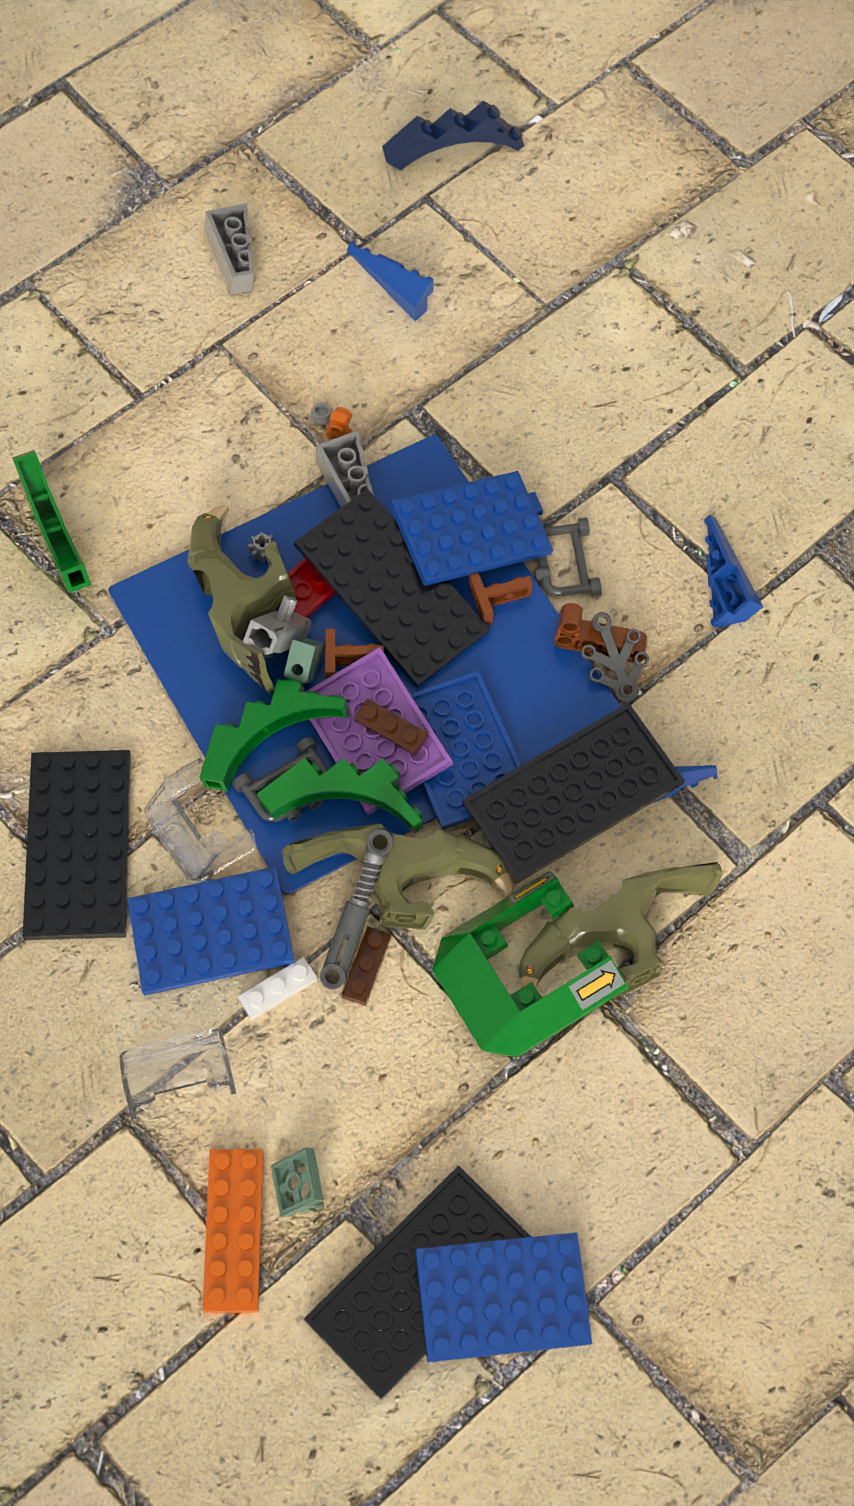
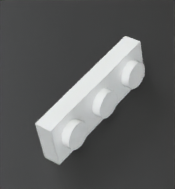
M303 957L238 996V1000L250 1019L254 1020L318 981L317 976Z

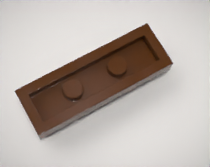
M368 698L354 716L355 722L414 756L417 755L429 737L428 733Z
M367 926L342 993L343 999L364 1006L367 1005L391 940L390 933Z

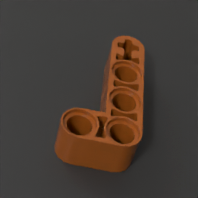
M575 603L564 604L556 620L555 645L578 652L585 645H592L597 652L609 657L601 633L593 629L591 621L582 619V607ZM611 625L610 630L618 653H620L626 640L625 635L631 629ZM639 631L641 639L634 644L627 661L634 662L633 658L638 652H646L647 635L642 631ZM634 632L629 634V638L632 641L637 639V635ZM585 648L584 653L592 654V650ZM638 655L637 657L638 662L645 659L643 655Z

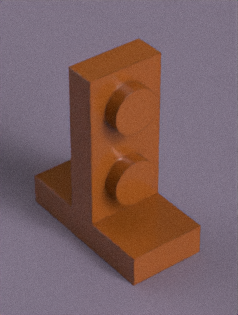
M479 573L469 575L470 592L480 618L487 626L493 624V606L532 596L533 583L530 576L524 578L516 577L509 582L495 583L488 588H484Z
M326 629V679L336 674V666H349L379 647L384 653V645L367 644L365 646L344 644L336 646L335 629Z

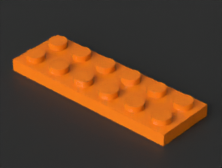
M210 1149L203 1313H258L263 1149Z

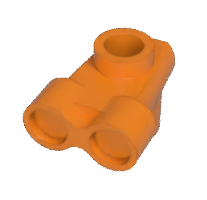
M337 407L331 413L330 424L326 427L328 438L335 439L353 432L349 429L352 413L348 409Z

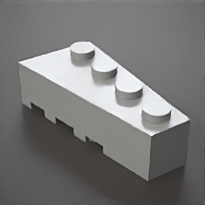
M247 203L205 211L204 230L231 295L252 291L254 269Z
M358 430L316 445V463L340 507L346 505L366 489L373 494Z

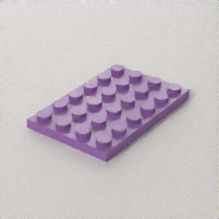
M380 647L305 692L314 691L323 696L338 695L347 701L350 709L348 718L310 719L336 763L343 758L348 764L353 762L362 775L381 759H384L388 765L393 763L400 772L398 776L400 786L398 787L404 793L453 765L448 753ZM367 698L428 733V739L416 756L355 722L354 716ZM360 802L368 816L380 809L369 803Z

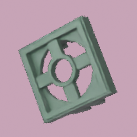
M307 1147L271 1165L280 1217H289L296 1213L315 1212L317 1208L324 1207V1198L314 1148ZM306 1167L307 1172L301 1174L297 1168ZM294 1175L298 1177V1186L295 1190L291 1186V1180ZM309 1181L310 1191L303 1200L301 1190L304 1183ZM287 1191L293 1193L294 1202L288 1197Z

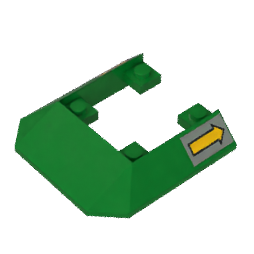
M548 871L441 938L432 971L483 1052L518 1058L629 989L611 956L608 955L599 940L577 953L578 959L586 971L543 998L533 982L511 995L502 984L488 962V959L509 947L500 930L541 905L544 906L552 920L569 908L574 907L572 900L559 883L558 878L551 871Z

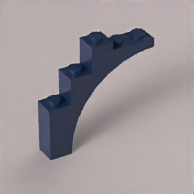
M483 100L466 116L452 108L447 110L433 123L417 115L382 146L386 163L399 170H403L413 161L428 153L463 143H495L519 151L524 147L522 132L517 126H512L503 118H500L501 113L495 105H491Z

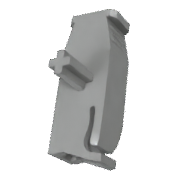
M284 595L278 611L270 612L250 621L243 643L260 650L265 655L274 652L281 653L290 649L292 639L307 638L312 623L310 619L294 612L298 601L292 596Z

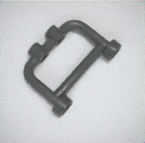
M577 518V523L544 528L548 537L571 534L580 585L553 586L547 556L532 559V561H538L539 567L534 568L536 582L542 581L544 590L552 596L562 597L591 593V597L601 596L600 578L588 577L581 537L590 535L588 518Z
M311 736L297 743L295 748L300 755L256 781L252 779L249 773H244L232 782L238 793L244 792L263 820L278 822L288 818L290 822H293L301 817L302 812L300 809L307 805L310 809H315L323 803V801L308 803L274 820L260 803L256 794L257 791L272 783L304 758L308 762H314L322 774L328 770L315 751L317 744Z

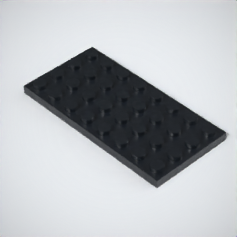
M368 489L294 542L296 549L380 646L384 645V651L416 688L490 631V628L448 580L427 586L423 585L397 522Z
M628 702L463 799L462 804L492 849L495 850L515 883L518 884L684 784L685 780Z
M130 750L31 753L23 916L24 940L126 937Z
M458 1166L304 1318V1322L382 1401L426 1356L415 1249L532 1236Z

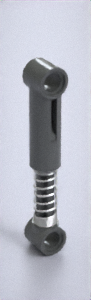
M376 829L368 837L366 860H363L365 864L364 867H361L363 869L362 873H359L360 878L356 880L358 884L357 887H354L356 889L355 893H352L353 896L350 897V901L346 900L320 972V981L327 989H338L347 978L370 912L368 899L372 898L370 894L374 891L373 885L377 884L375 880L379 878L377 874L381 871L380 866L384 864L385 858L388 857L394 845V837L387 829ZM376 835L386 836L388 840L387 847L380 849L374 845ZM346 939L348 942L341 962H337L343 940ZM329 969L338 970L340 980L336 982L330 981L327 978V971Z

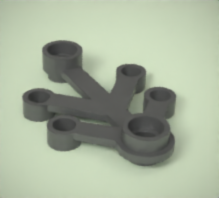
M599 612L593 616L591 625L595 631L601 633L609 657L597 652L592 645L582 647L580 655L585 660L591 659L613 670L617 677V680L604 675L601 668H593L588 674L590 681L594 683L599 682L614 689L615 695L620 701L631 702L638 696L639 687L636 681L643 666L648 664L649 656L646 652L635 654L633 658L634 665L628 676L624 666L634 644L641 639V633L637 629L627 631L624 645L620 653H618L610 630L612 619L609 614ZM600 617L606 619L605 626L599 624L598 620ZM630 632L636 633L637 639L635 641L629 638ZM585 648H590L592 650V655L590 657H587L584 654ZM638 655H643L645 657V662L643 664L638 662ZM593 671H598L600 673V678L598 680L593 678ZM625 685L631 688L630 694L623 692Z

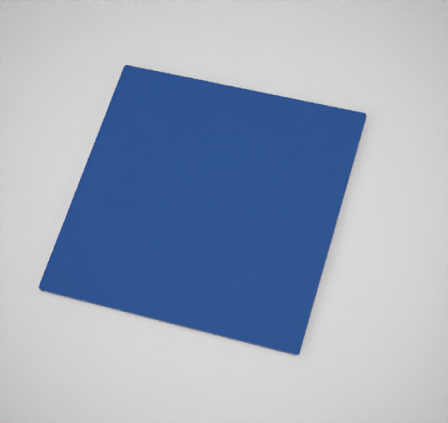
M435 434L367 465L373 495L394 519L395 517L390 507L391 500L469 482L440 438ZM324 485L222 533V552L243 574L258 578L266 573L269 566L267 560L263 563L258 559H252V553L248 552V544H252L251 536L255 537L260 532L268 536L272 534L273 541L277 543V549L288 573L304 559L294 546V542L341 507L329 485ZM188 549L110 586L108 591L205 758L215 724H233L239 728L246 702L255 703L256 701H262L270 705L273 695L271 693L268 694L243 668H240L223 652L208 614L213 605V596L203 593L196 574H194L195 572L189 567L187 563ZM524 562L479 572V576L484 588H488L495 583L509 582L516 577L524 578L530 576L533 583L532 596L493 606V624L488 625L490 628L489 633L418 688L385 651L384 654L409 694L479 670L516 754L523 765L621 706L607 686L599 682L594 683L590 681L588 674L591 669L595 668L590 660L583 659L578 651L563 649L555 645L556 620L559 614ZM469 575L448 580L480 617L469 589ZM336 594L308 618L312 623L307 636L309 639L325 643L326 629H335L336 646L344 644L354 646L376 644L380 646ZM325 648L314 681L304 685L305 692L326 680ZM290 649L281 653L274 652L273 658H264L269 678L275 687L278 679H290L284 677ZM336 666V673L347 666ZM593 671V678L598 680L600 678L599 673ZM306 720L285 727L260 743L241 764L232 782L244 773H249L252 779L256 781L300 755L295 748L297 743L309 736L316 742L317 748L315 751L328 770L337 763L312 722ZM232 783L229 791H224L267 867H277L281 891L285 895H289L357 860L352 855L337 853L292 875L286 870L281 853L282 849L288 844L335 830L373 824H382L385 829L398 835H405L412 831L403 821L388 811L380 808L368 816L360 801L349 799L323 800V803L315 809H310L307 805L300 809L302 812L301 817L293 822H290L288 818L278 822H268L258 815L244 792L238 793ZM422 784L405 793L408 798L406 802L409 806H416L423 816L421 819L422 825L436 819Z

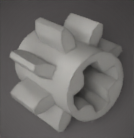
M260 532L255 537L251 536L252 544H248V552L252 553L253 560L258 559L265 563L267 559L264 550L273 541L272 534L268 536Z

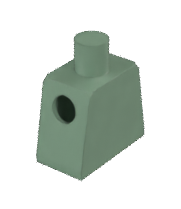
M306 637L292 639L284 677L297 680L302 684L303 689L305 683L313 682L325 643Z

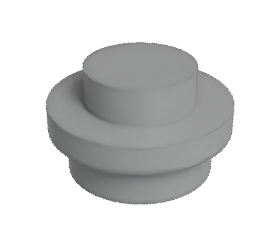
M317 403L311 410V419L319 425L328 424L333 410L326 403Z

